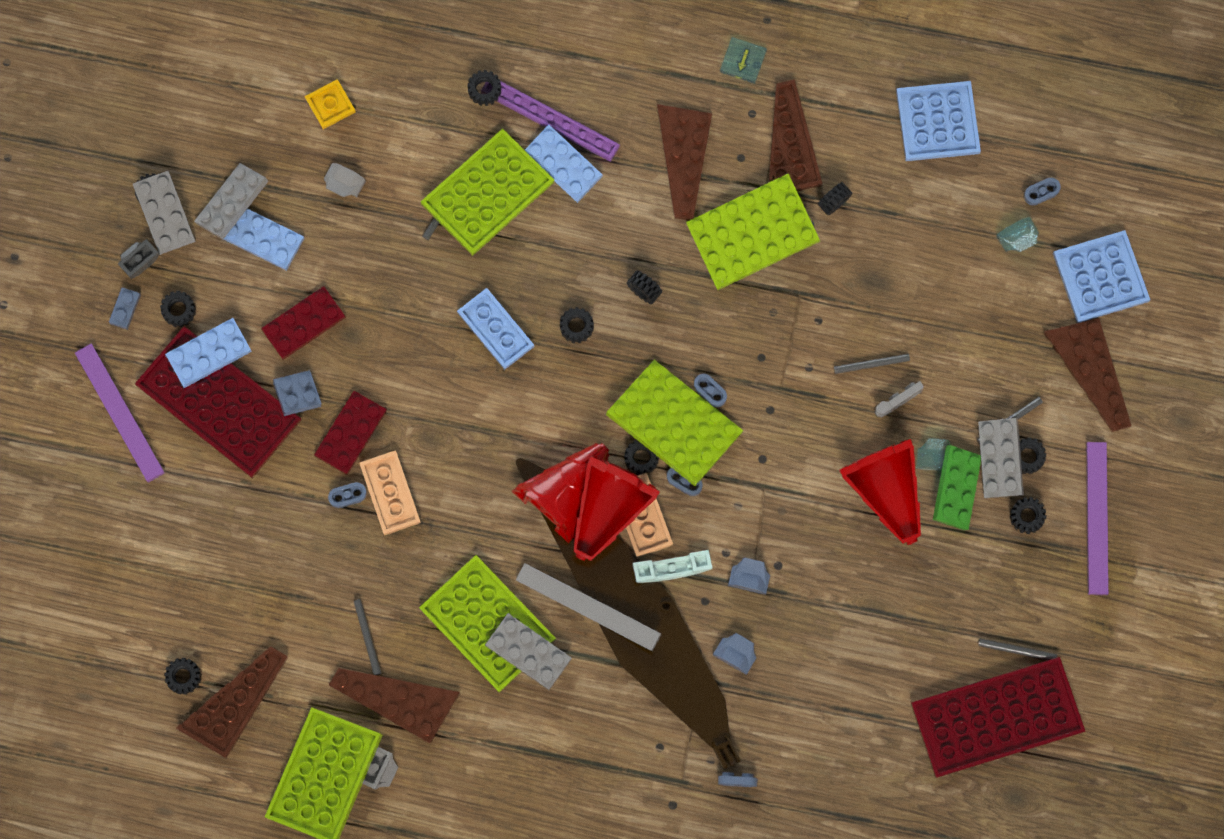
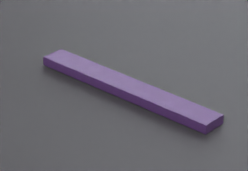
M486 82L481 89V93H490L493 88L492 85ZM501 82V95L497 102L544 127L550 125L564 138L609 162L612 161L620 144Z
M89 344L75 352L146 481L149 483L165 474L93 345Z
M1087 442L1088 595H1108L1107 443Z

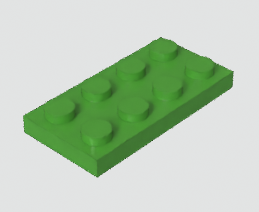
M952 445L946 446L933 515L934 521L962 530H969L981 455Z

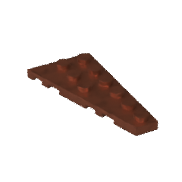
M794 79L776 84L769 182L789 174L796 190L801 191L822 186L823 183Z
M657 104L674 218L690 221L694 218L712 113Z
M1097 318L1044 331L1043 334L1054 346V350L1063 359L1064 364L1079 386L1086 392L1088 399L1093 402L1111 432L1130 428L1131 422L1100 319Z
M269 647L250 666L241 671L236 678L227 683L206 701L201 708L192 713L182 724L178 725L176 729L227 759L288 659V656L273 647Z
M338 668L329 683L330 687L431 744L460 694L457 691Z

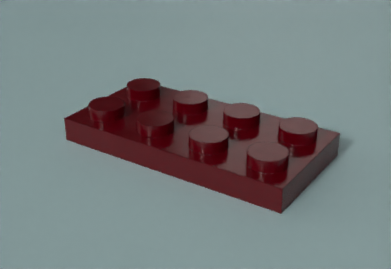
M323 286L262 327L261 330L282 360H284L346 317Z
M353 391L314 456L348 475L386 414L387 409Z

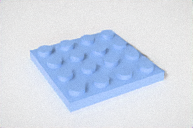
M971 81L896 89L905 161L980 154L981 149Z
M1125 230L1053 252L1077 323L1150 301Z

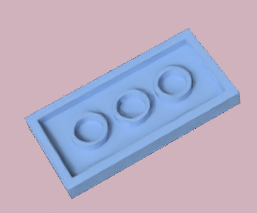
M550 125L525 149L577 203L603 177L589 161Z
M247 209L223 240L287 271L305 238Z
M487 288L457 310L460 317L504 370L534 348L531 340Z
M231 318L165 355L181 384L186 388L252 351L235 320Z

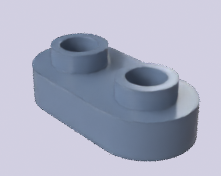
M1047 178L1029 186L1024 193V200L1029 205H1038L1057 196L1061 188L1059 181L1055 178ZM1047 187H1052L1053 191H1048ZM1030 195H1036V199H1032Z
M700 374L695 378V390L713 407H721L726 403V391L709 375ZM705 382L707 386L702 388L700 383ZM718 395L721 399L716 401L713 397Z
M670 468L667 472V481L670 485L689 496H697L701 493L703 487L701 480L696 485V489L691 490L689 488L691 483L673 468ZM678 474L680 479L674 480L673 475Z
M355 482L332 489L328 499L333 507L342 508L362 502L367 496V491L363 484ZM359 490L361 492L359 496H354L355 491ZM341 496L342 500L337 502L335 498Z
M722 772V776H718V785L757 787L758 778H754V774L743 773L742 777L734 776V773Z

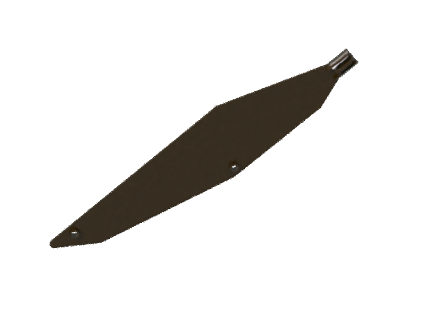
M523 458L516 460V466L524 481L545 470ZM541 512L582 593L661 633L655 648L651 651L599 624L620 666L714 750L724 770L728 767L722 754L730 767L735 765L730 752L737 763L741 762L730 740L726 700L672 597L658 581L636 583L633 563L640 561L618 536L594 559L583 561L575 556L576 553L573 552L574 538L569 543L554 531L556 525ZM666 604L669 606V609L665 610L662 606Z

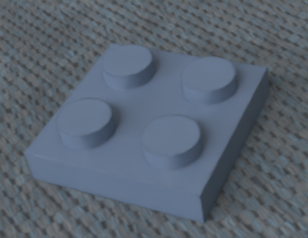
M310 370L273 379V385L284 416L321 407L322 403Z

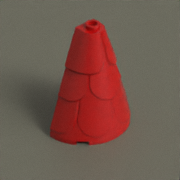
M911 439L876 451L852 462L849 466L846 465L839 469L842 478L860 495L862 500L879 516V520L903 544L907 543V545L918 541L917 538L921 536L920 502H918L914 446Z
M595 443L566 457L564 461L545 469L542 473L518 484L512 490V493L524 504L532 503L556 525L554 531L569 543L575 536L587 463L591 456L598 457L600 461L602 459L608 461L610 457L609 449L602 443Z
M591 456L587 463L580 513L576 521L573 552L576 553L575 556L583 561L594 559L643 510L656 500L660 491L651 484L647 485L642 478L607 460L602 459L600 461L598 457Z

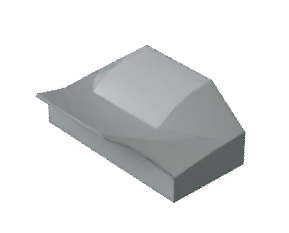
M336 163L331 164L324 177L326 189L342 197L348 195L358 197L366 183L362 176Z
M378 747L362 784L375 790L379 787H389L398 769L393 760V754Z

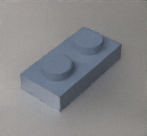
M121 288L109 324L128 330L141 296L140 293Z

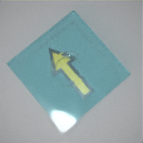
M732 37L720 73L755 84L767 48Z

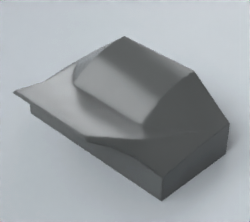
M146 239L142 243L135 242L120 255L121 261L118 265L132 279L150 267L160 254Z

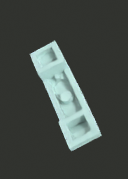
M709 550L690 553L688 556L652 562V560L636 562L633 563L636 583H644L699 574L711 570L712 563Z

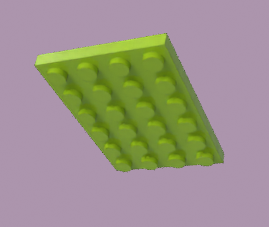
M501 129L421 201V205L473 256L547 190L555 180L504 129Z
M789 174L686 222L717 290L820 242Z
M656 360L652 361L606 412L610 419L694 486L700 482L743 432L740 427Z
M477 555L419 607L429 620L499 693L522 672L485 646L507 614L516 618L551 644L556 640L549 630Z
M311 707L265 818L317 839H339L383 735Z

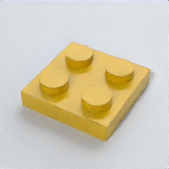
M338 79L305 96L308 105L323 130L356 113Z

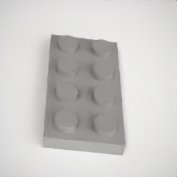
M239 163L194 222L223 240L265 187L268 180L266 177Z
M169 171L133 183L160 255L196 242Z
M1018 418L979 421L984 498L1024 495Z
M510 614L505 616L485 644L490 650L547 690L552 688L572 659Z

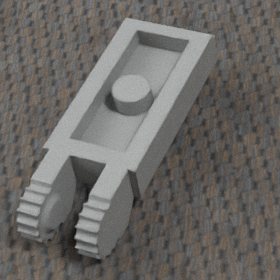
M920 381L916 384L912 382L904 388L905 391L901 394L898 392L893 394L889 398V402L882 401L875 408L876 416L882 418L922 393L924 387Z

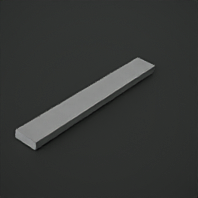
M524 563L516 578V581L653 651L661 636V633Z

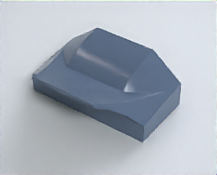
M744 557L740 563L732 567L728 586L766 595L770 574L767 572L764 562Z
M737 633L728 638H722L713 654L716 658L745 675L748 674L756 660L754 643Z

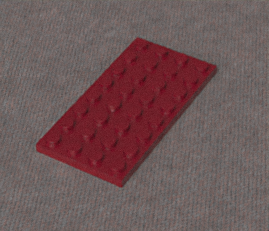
M184 326L135 382V386L249 477L253 478L301 422V418L295 413L284 416L280 402L231 363L184 388L165 355L197 337Z
M1060 657L911 702L935 779L1086 732Z

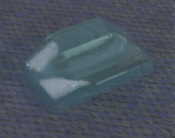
M1027 217L1006 227L996 237L1005 252L1009 250L1021 252L1038 243L1037 235L1039 232L1031 218Z
M928 438L926 443L917 450L916 469L942 471L946 446L951 445L950 441Z

